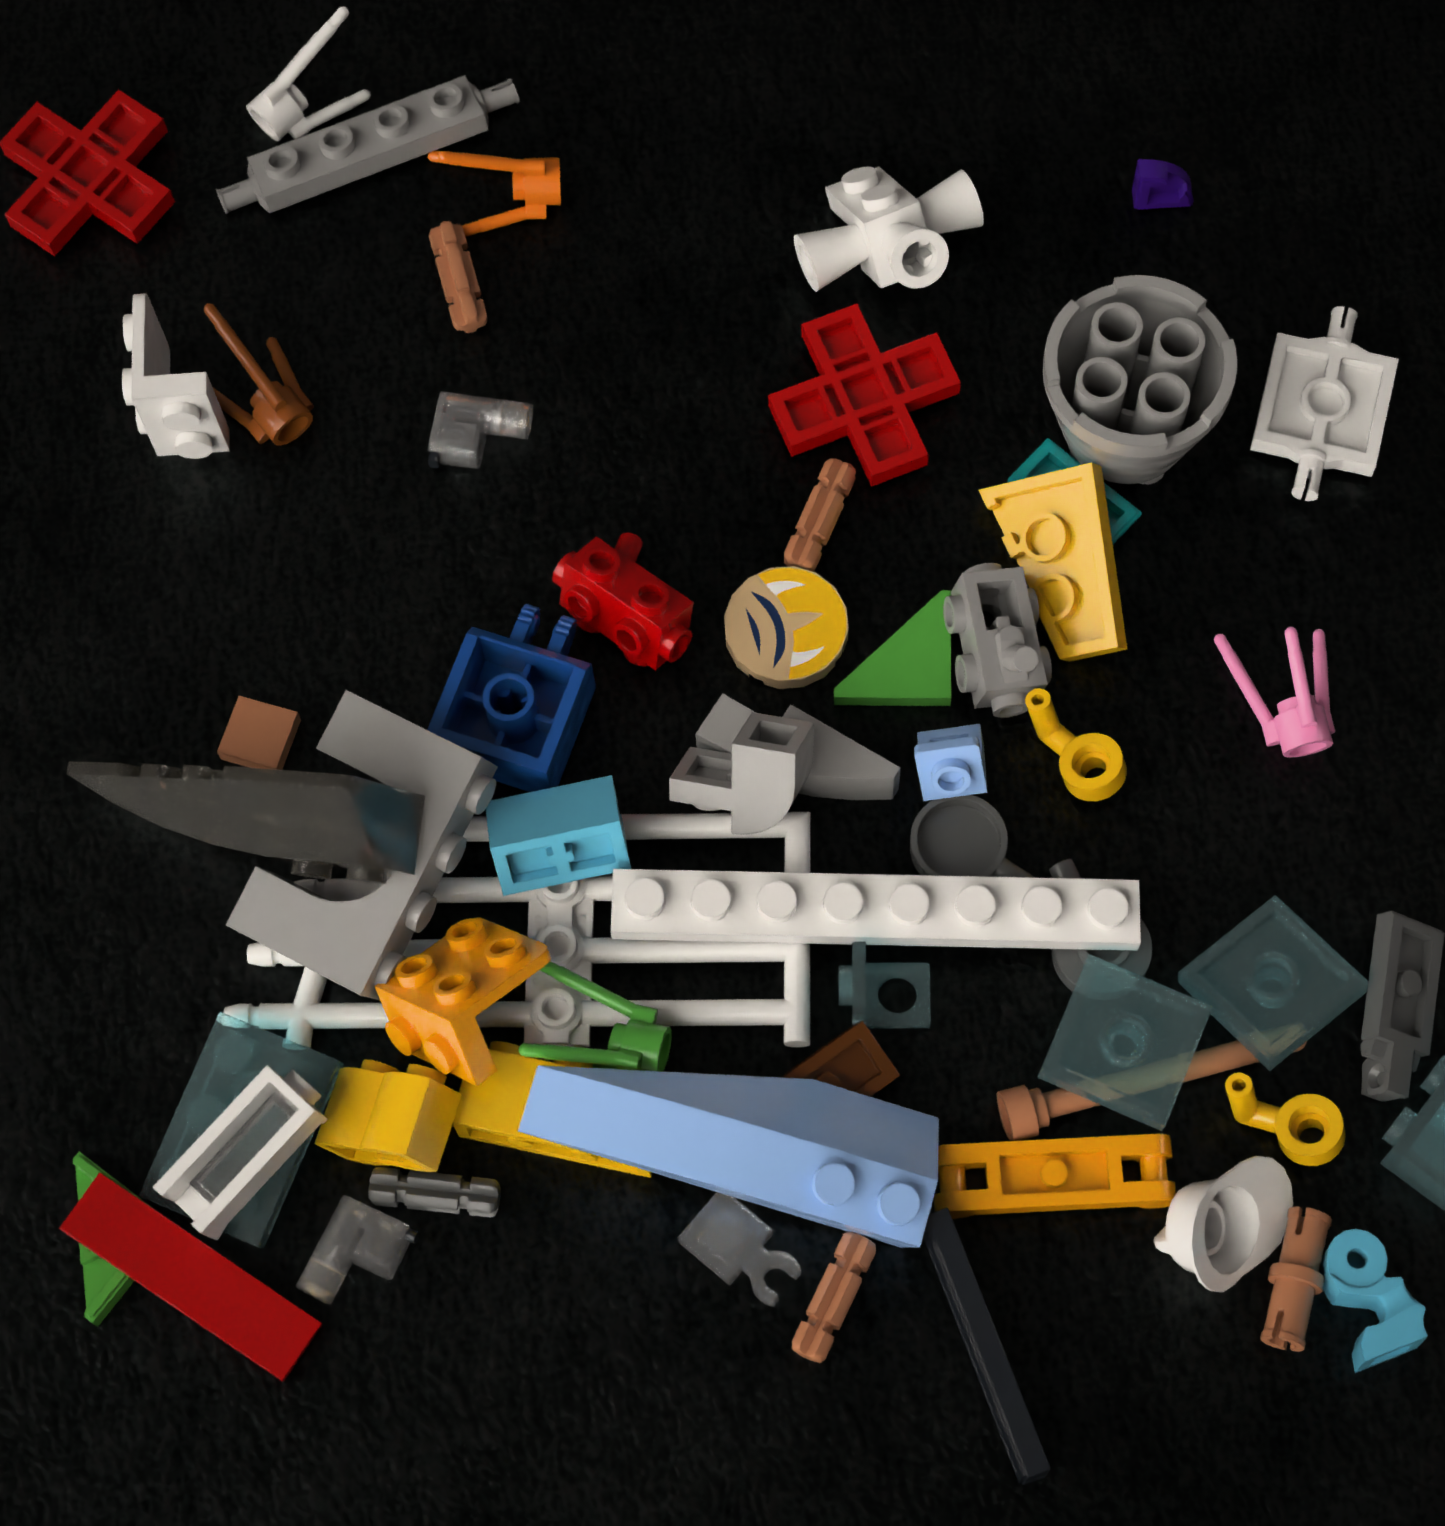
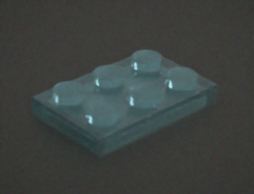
M219 1012L138 1196L191 1218L174 1201L162 1197L153 1186L267 1065L283 1078L291 1069H294L322 1095L313 1106L323 1113L339 1070L343 1067L344 1063L223 1012ZM275 1104L210 1173L202 1184L217 1197L290 1117ZM314 1132L225 1227L223 1233L256 1247H265Z

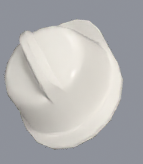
M1253 1156L1238 1163L1218 1179L1194 1182L1183 1187L1176 1193L1170 1203L1166 1216V1226L1154 1237L1155 1247L1164 1253L1170 1254L1172 1259L1185 1270L1195 1273L1198 1281L1209 1291H1226L1235 1285L1242 1276L1269 1257L1283 1240L1288 1221V1209L1293 1207L1292 1185L1284 1167L1273 1158Z

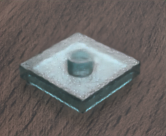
M1276 895L1178 972V983L1269 1071L1363 996L1368 988V981Z
M1089 954L1037 1078L1162 1131L1166 1126L1213 1006Z

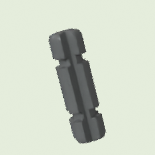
M376 1167L373 1169L370 1177L368 1193L371 1202L378 1206L398 1207L399 1202H403L407 1205V1209L460 1214L461 1209H467L471 1216L491 1218L496 1216L498 1211L501 1188L498 1181L491 1178L472 1177L471 1182H466L463 1179V1175L410 1170L408 1175H402L400 1169Z

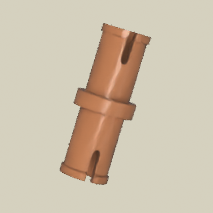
M1297 1206L1288 1209V1221L1279 1262L1273 1263L1270 1266L1268 1280L1273 1284V1290L1264 1330L1260 1336L1261 1341L1265 1344L1282 1350H1286L1287 1342H1290V1349L1295 1352L1305 1349V1336L1314 1295L1320 1294L1323 1290L1325 1278L1319 1273L1328 1228L1332 1222L1331 1217L1326 1213L1307 1207L1306 1215L1303 1217L1301 1216L1303 1209Z

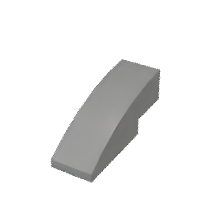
M722 694L695 734L697 748L732 754V742L751 712L754 711L729 696ZM790 704L782 717L814 722L813 764L810 774L799 794L844 800H889L894 798L899 790V766Z

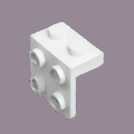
M147 293L133 294L132 314H124L123 316L124 342L127 351H132V368H124L122 371V389L126 405L135 406L139 433L148 434L157 456L180 455L185 458L198 459L207 457L212 452L230 451V429L207 372L170 374L169 345Z

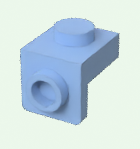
M980 724L917 732L918 744L914 747V754L923 801L987 793L984 742Z

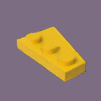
M1091 462L978 490L987 509L993 511L1004 533L1002 540L1010 557L1017 560L1019 567H1023L1025 579L1029 587L1033 588L1036 592L1039 603V617L1059 659L1071 662L1128 650L1102 466Z

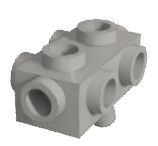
M997 563L975 565L961 574L951 590V596H946L943 604L946 629L949 634L959 633L963 654L958 655L955 661L957 685L962 693L971 692L974 709L992 707L993 715L1000 718L1020 715L1028 711L1025 704L1026 695L1036 688L1045 689L1051 680L1052 667L1050 655L1045 646L1039 645L1035 626L1039 619L1038 598L1033 588H1027L1023 567L1002 569L1001 565ZM983 611L989 612L995 619L990 628L985 625Z

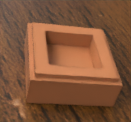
M238 696L217 753L221 760L280 776L301 718L296 711Z

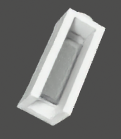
M267 1065L161 1177L153 1188L162 1197L174 1201L194 1220L191 1225L197 1231L218 1241L225 1227L315 1129L321 1123L324 1124L328 1120L313 1106L322 1095L294 1069H291L283 1078Z

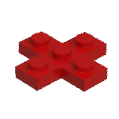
M120 90L110 98L82 130H79L36 102L0 141L1 149L6 157L38 177L4 214L10 227L53 256L65 246L92 215H95L138 244L175 203L170 189L136 167L168 132L163 118Z
M858 304L801 324L802 338L820 376L768 395L769 409L791 457L848 436L871 487L927 466L929 454L909 412L960 394L961 381L937 332L881 353Z

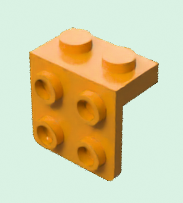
M480 917L469 918L455 923L447 930L446 936L425 951L400 962L395 969L394 976L387 984L378 983L374 986L389 1020L385 1025L389 1039L402 1054L406 1056L412 1054L432 1064L443 1074L451 1073L478 1086L494 1074L497 1069L475 1017L546 966L551 960L547 945Z

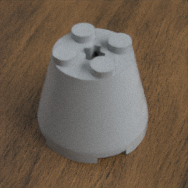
M1146 275L1115 277L1113 284L1089 292L1076 302L1071 299L1057 315L1049 331L1043 358V382L1047 397L1070 449V456L1082 465L1092 462L1102 466L1103 480L1118 484L1140 483L1149 485L1158 482L1166 471L1210 432L1223 416L1229 404L1237 374V353L1234 339H1229L1222 324L1206 307L1207 300L1175 281Z

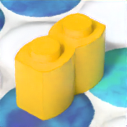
M363 1060L361 1068H340L324 1114L328 1120L324 1124L321 1123L314 1144L354 1162L375 1166L392 1165L422 1172H436L462 1094L445 1086L447 1076L435 1069L417 1064H409L406 1073L385 1063Z

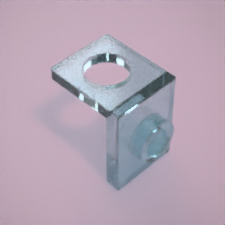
M852 941L851 966H839V1005H852V1025L858 1021H863L868 1028H929L931 1024L930 965L928 963H866V941ZM901 978L913 985L916 990L917 999L911 1009L903 1013H893L881 1005L878 999V991L887 980Z

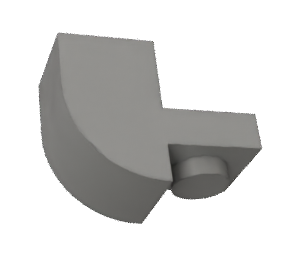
M751 712L732 742V754L695 747L688 749L669 778V801L692 804L696 808L705 811L720 809L731 811L732 834H754L775 826L787 814L810 774L814 755V722Z

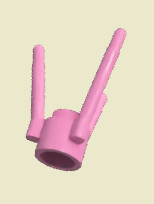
M1288 627L1285 630L1288 658L1296 696L1285 699L1277 704L1279 714L1275 718L1270 713L1224 634H1217L1214 637V642L1259 720L1267 746L1280 744L1283 756L1288 758L1311 755L1332 746L1331 734L1336 731L1330 713L1326 640L1322 629H1316L1312 635L1315 697L1310 695L1298 632L1294 627Z

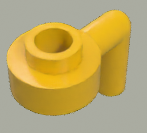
M1042 688L1031 690L1025 697L1026 707L1038 738L1060 756L1059 769L1068 791L1084 801H1100L1114 795L1122 787L1127 774L1126 763L1117 742L1111 737L1100 733H1087L1076 737L1060 724L1048 691ZM1102 768L1106 770L1100 776L1085 778V775L1091 769Z
M1234 1073L1227 1078L1225 1088L1234 1118L1241 1124L1275 1133L1281 1150L1293 1162L1304 1166H1319L1328 1163L1340 1153L1345 1142L1344 1122L1340 1110L1328 1098L1318 1094H1301L1289 1099L1282 1107L1257 1101L1252 1080L1248 1075ZM1308 1128H1318L1324 1133L1320 1141L1311 1144L1301 1141L1299 1137Z

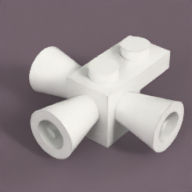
M860 167L845 173L841 178L842 181L825 187L831 210L848 226L794 235V245L803 273L815 292L858 264L861 265V269L881 289L897 282L908 288H924L937 281L944 273L948 264V246L940 234L983 226V210L977 191L964 170H959L918 198H915L880 167Z

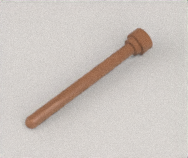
M1292 1025L1042 1093L1039 1088L1028 1090L1025 1085L1008 1088L997 1092L1000 1118L1009 1141H1022L1039 1136V1129L1048 1127L1050 1124L1049 1119L1300 1051L1307 1043V1034L1301 1027Z

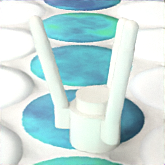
M341 6L321 29L300 49L277 79L246 105L254 121L272 139L279 141L287 133L294 139L303 137L313 128L370 99V92L364 89L304 117L302 111L309 104L304 95L293 84L294 80L348 17L349 10L347 7Z

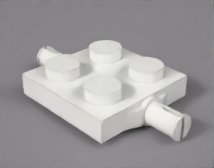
M1338 306L1332 309L1327 337L1306 339L1278 332L1273 347L1250 450L1289 458L1293 462L1299 463L1292 495L1300 500L1307 478L1309 479L1305 501H1314L1318 498L1323 469H1338L1372 477L1377 464L1399 359L1370 353L1351 343L1358 313L1354 309L1348 308L1343 328H1341L1345 306Z

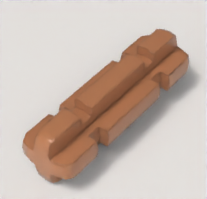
M444 221L440 223L439 227L431 229L429 234L434 256L440 255L436 257L435 261L447 303H453L448 308L453 326L456 330L465 331L466 334L476 332L477 328L486 325L488 316L483 299H476L481 296V291L470 252H463L468 247L463 227L459 224H452L451 221Z
M830 458L825 461L818 476L820 481L818 485L813 487L795 527L797 529L796 535L791 536L784 551V563L788 567L795 566L812 572L815 571L822 556L820 551L823 546L827 545L844 507L843 500L849 496L856 480V470L851 464L836 458Z
M847 1231L843 1234L834 1252V1258L837 1260L835 1264L829 1263L808 1306L806 1315L809 1319L807 1322L801 1321L792 1340V1349L808 1360L821 1363L826 1359L834 1342V1336L831 1334L833 1330L839 1331L862 1283V1278L859 1275L861 1272L867 1273L876 1254V1244L858 1233Z

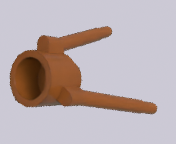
M211 303L204 306L205 314L259 388L250 400V404L254 408L251 415L213 387L221 410L246 427L259 444L265 443L270 438L275 445L282 446L297 439L312 423L313 415L310 411L314 408V405L301 390L277 339L269 337L266 345L285 386H282L278 381L271 382L217 308Z

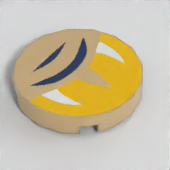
M795 566L768 568L749 577L732 594L724 615L726 647L737 668L747 676L750 674L755 679L762 680L764 685L777 689L805 687L824 678L835 667V662L841 657L848 641L847 607L837 589L818 573Z

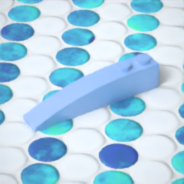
M538 1065L517 1131L837 1229L858 1233L864 1237L900 1248L921 1246L938 1183V1117L815 1079Z

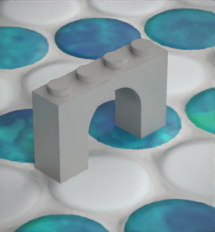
M346 690L316 749L379 780L395 796L401 807L406 828L405 846L398 866L390 878L374 892L359 899L342 902L329 901L277 873L256 866L226 926L360 996L380 1000L374 986L378 983L387 984L394 976L398 964L406 959L403 953L414 931L417 933L421 932L429 923L437 904V899L433 894L444 872L447 874L451 873L460 862L467 844V840L463 835L474 813L477 815L481 814L490 803L496 789V780L493 779V776L498 767L486 759Z

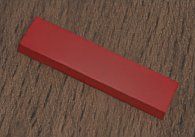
M100 1172L59 1228L62 1232L282 1382L285 1381L322 1327L321 1322Z

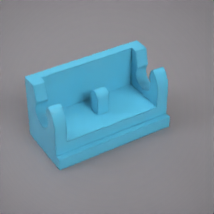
M612 775L491 800L486 807L489 845L503 896L613 873V869H631L622 815L619 813Z

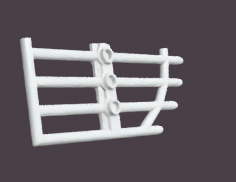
M787 812L784 818L775 826L754 834H732L731 813L621 814L626 840L785 838L784 872L810 873V812ZM486 816L472 817L463 835L467 842L489 841ZM385 817L374 820L372 823L373 839L386 843H399L403 839L406 840L405 820H401L399 817ZM404 848L364 878L325 879L323 882H319L317 879H302L294 881V883L329 901L342 902L359 899L377 890L390 878L400 862ZM613 875L596 876L503 896L498 877H442L433 894L437 899V903L529 902L528 937L547 945L551 962L563 966L592 981L593 964L784 962V999L629 1001L637 1005L658 1009L656 1024L784 1025L785 1046L806 1047L810 1045V944L593 938L594 901H612ZM412 939L409 941L403 956L408 958L420 954L440 939ZM259 942L249 944L247 947V961L249 964L261 967H275L279 963L283 964L284 967L303 966ZM306 967L304 968L294 1003H260L258 1007H254L252 1004H235L225 1007L223 1012V1022L226 1027L238 1030L252 1029L254 1026H258L260 1029H287L284 1048L292 1051H306L310 1049L313 1029L385 1028L389 1020L381 1002L320 1003L327 978ZM540 970L526 979L525 1001H496L475 1017L480 1028L524 1027V1043L571 1047H590L591 1027H614L617 1022L627 1024L630 1020L629 1017L598 1001H592V998L555 980V978Z

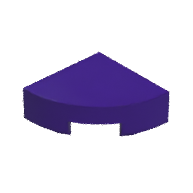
M1138 159L1132 187L1134 209L1190 207V205H1193V194L1189 175L1179 166L1169 162Z

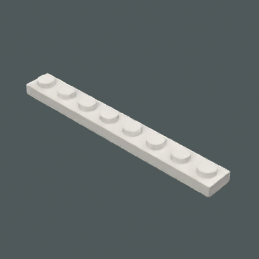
M613 869L611 939L1137 951L1141 944L1139 880Z

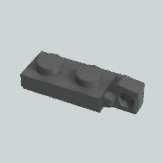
M1394 911L1377 914L1361 1034L1363 1042L1360 1044L1361 1055L1367 1058L1362 1064L1361 1094L1381 1102L1408 1098L1411 1073L1416 1072L1421 1057L1430 1055L1445 934L1442 933V930Z

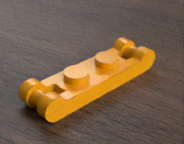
M1140 1134L938 1146L940 1193L934 1195V1209L936 1212L948 1207L952 1219L986 1214L1122 1207L1147 1209L1169 1207L1176 1195L1175 1182L1168 1181L1166 1160L1173 1157L1171 1137L1166 1134ZM1133 1160L1139 1162L1141 1181L1123 1182L1121 1161ZM985 1168L986 1189L967 1190L965 1171Z

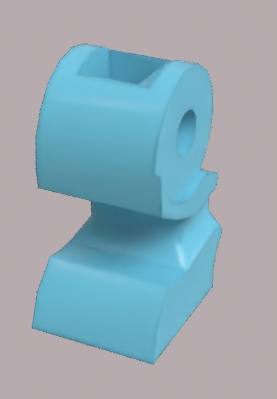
M1359 1229L1346 1230L1334 1237L1322 1256L1319 1273L1325 1278L1323 1290L1332 1305L1369 1309L1376 1312L1379 1324L1366 1327L1356 1339L1352 1352L1355 1373L1417 1349L1428 1337L1423 1322L1425 1306L1411 1296L1401 1277L1384 1276L1388 1260L1385 1247L1376 1236L1368 1231Z

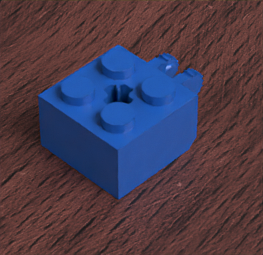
M526 604L521 609L510 638L472 627L466 633L427 730L496 765L498 768L493 779L497 782L533 792L559 785L594 695L596 683L591 663L568 657L570 647L575 638L577 620L565 615L561 616L553 629L547 650L531 644L540 625L541 613L539 607ZM516 707L523 708L519 712L513 714Z

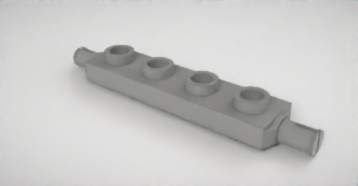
M464 75L247 157V174L249 178L225 188L217 189L216 192L225 214L256 201L269 213L485 132L489 127L488 113L514 103H519L518 93L511 78L479 91L473 84L467 81Z

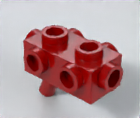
M629 532L620 535L615 548L596 536L577 553L574 551L567 553L557 564L553 572L552 581L561 587L559 605L568 610L577 620V625L581 629L590 633L603 634L616 643L630 663L638 666H649L655 671L666 661L673 663L683 655L692 639V631L689 630L694 602L636 563L643 546L639 536Z

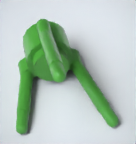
M551 961L540 969V971L555 978V980L629 1017L630 1020L627 1024L617 1022L614 1025L609 1039L608 1050L523 1043L518 1049L521 1056L593 1064V1068L664 1072L671 1047L672 1030L669 1026L656 1024L658 1009L637 1005Z

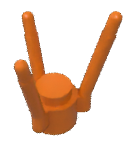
M432 151L428 153V159L431 162L512 172L513 200H525V206L461 225L465 237L524 220L546 219V205H561L560 158H524L522 160L464 152Z

